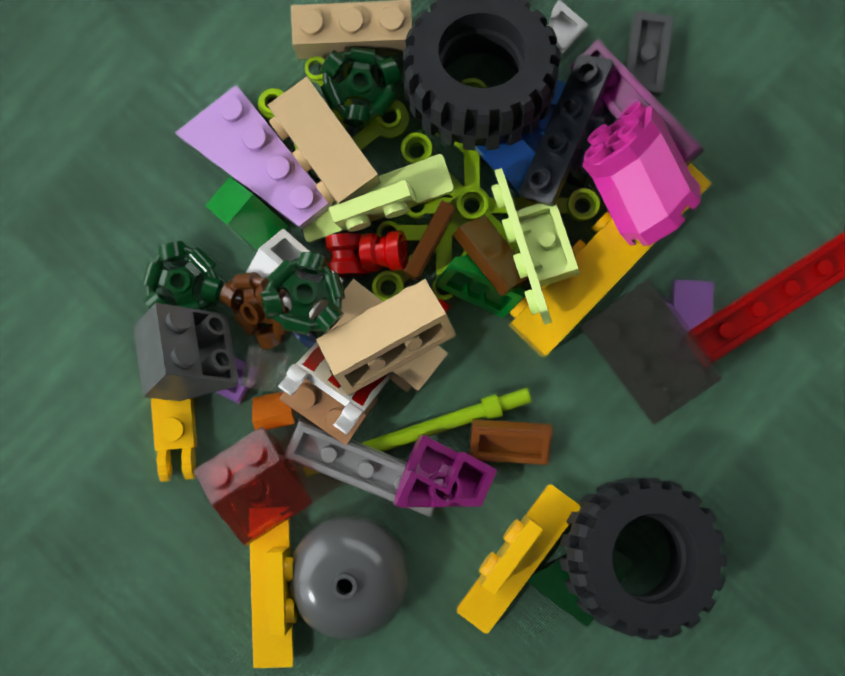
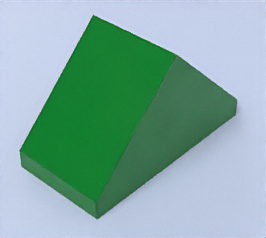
M231 177L225 181L205 205L257 251L283 228L286 231L290 228L256 196Z

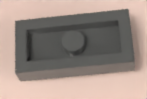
M635 10L632 16L625 67L652 96L660 97L664 88L674 16Z

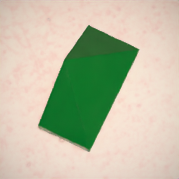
M468 254L454 257L435 284L436 287L503 319L524 296L522 287L501 296Z

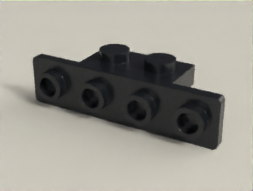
M583 54L577 57L518 191L522 199L554 206L565 181L571 185L584 186L588 175H590L583 167L585 151L591 146L587 138L599 126L603 124L610 126L612 124L613 117L601 100L615 68V64L611 59Z

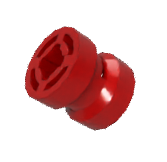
M402 230L390 231L386 236L379 237L376 233L362 234L359 240V258L363 271L365 273L379 272L383 267H389L392 271L405 270L409 255L404 232Z
M343 233L325 237L326 249L332 253V256H330L331 260L327 265L334 273L337 272L340 278L367 275L361 267L359 258V240L362 234Z

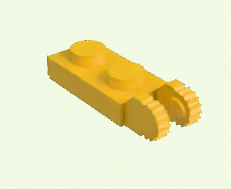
M151 398L155 451H158L156 461L160 481L166 482L171 480L173 468L170 449L182 448V473L186 480L195 479V447L198 445L194 398L182 401Z

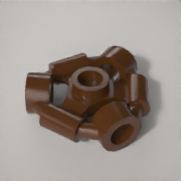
M257 272L236 274L233 280L228 281L223 286L220 292V302L234 311L235 316L233 318L249 337L254 335L257 338L261 349H270L278 346L285 341L284 335L289 331L282 330V324L273 319L267 320L260 293L264 292L268 284L267 277L261 278ZM278 289L277 292L280 298L283 314L288 313L290 310L288 307L284 306L283 298L286 296V291ZM259 322L269 323L272 325L260 329L261 325L259 324Z

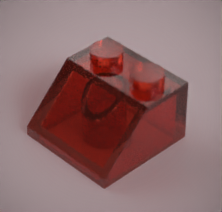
M260 427L193 470L213 508L244 546H248L314 503L291 461L284 458L285 451L279 440L264 427Z

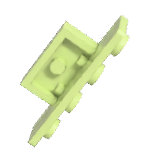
M438 154L380 175L381 183L364 195L340 204L334 201L332 207H329L326 212L303 229L305 240L309 243H314L325 239L328 235L339 234L347 230L349 232L358 231L370 226L372 221L383 217H398L409 211L408 208L454 192L455 188L445 158L442 154Z
M496 169L494 171L498 184L492 185L491 188L498 209L506 206L509 218L502 220L509 243L517 241L521 252L513 255L520 278L529 277L532 289L524 292L531 314L540 313L544 325L552 323L541 287L580 275L557 204L548 206L538 203L516 211L503 169Z

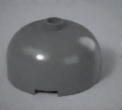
M340 515L326 519L312 528L302 538L292 555L294 557L293 579L288 582L290 598L293 599L296 611L303 621L322 635L340 640H354L372 635L384 628L395 617L404 601L408 586V564L404 550H402L397 539L384 525L371 518L360 515ZM340 579L350 580L353 585L352 590L343 592Z

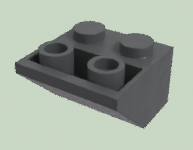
M154 303L134 326L144 398L182 401L235 387L239 383L227 314Z

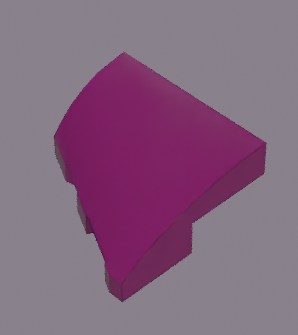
M420 435L404 469L393 505L399 508L482 507L497 469L465 452L457 453L425 435Z

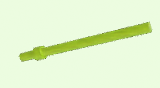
M527 387L499 397L493 394L481 398V403L361 443L384 452L417 441L420 435L429 437L471 423L472 419L480 420L487 417V420H493L502 417V412L531 403L532 400ZM303 465L307 477L321 473Z

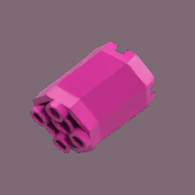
M640 101L635 102L622 112L620 119L610 126L606 124L599 126L587 138L591 146L585 151L583 167L593 178L620 235L629 245H636L638 240L643 246H650L677 230L683 224L685 218L681 213L688 205L694 211L700 204L701 186L691 175L663 119L653 106L644 107Z

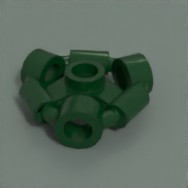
M351 46L348 51L337 52L333 50L326 58L319 71L322 73L324 83L320 88L329 108L332 111L336 110L341 115L344 124L353 127H366L370 125L371 120L377 116L383 117L397 98L395 91L398 83L401 82L399 69L392 57L384 58L375 54V49ZM346 61H348L352 65V71L349 76L342 82L334 81ZM374 65L377 67L379 77L385 86L384 88H379L372 78L370 68ZM348 99H362L369 102L370 108L354 104L345 106V103Z
M175 241L159 246V252L153 262L148 261L142 285L146 286V299L143 301L149 309L154 303L170 305L156 292L160 287H165L171 291L177 300L175 306L204 310L212 304L217 305L223 288V280L219 279L214 270L216 264L199 247L193 249L185 245L184 241ZM187 257V264L174 270H167L164 267L163 263L174 262ZM207 276L202 286L201 300H198L194 297V286L198 277Z
M301 252L300 257L290 262L284 260L267 277L268 284L264 292L260 293L267 320L273 319L282 324V330L306 336L312 331H323L326 334L344 315L342 312V300L346 297L337 272L333 273L327 265V259L317 253ZM297 270L309 276L323 277L319 282L305 280L297 277ZM278 289L285 290L291 300L292 309L288 313L283 314L277 292ZM321 300L329 301L331 304L313 321L309 315L311 309Z

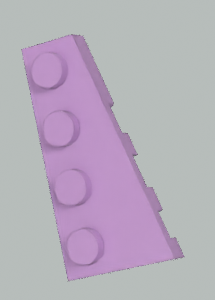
M237 85L175 132L180 139L203 154L204 157L216 166H219L302 230L326 212L329 207L333 206L332 203L329 205L316 188L314 180L303 170L293 154Z

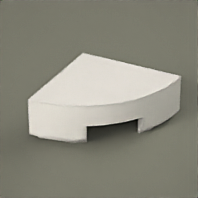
M558 0L552 10L548 26L552 27L556 34V46L560 49V57L583 34L588 24L561 0Z

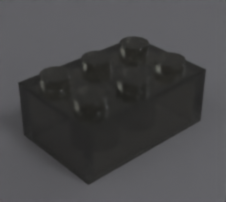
M651 275L589 318L581 326L584 333L653 425L722 380V370Z

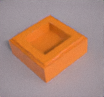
M284 391L253 397L252 423L255 432L295 424V410L279 400Z

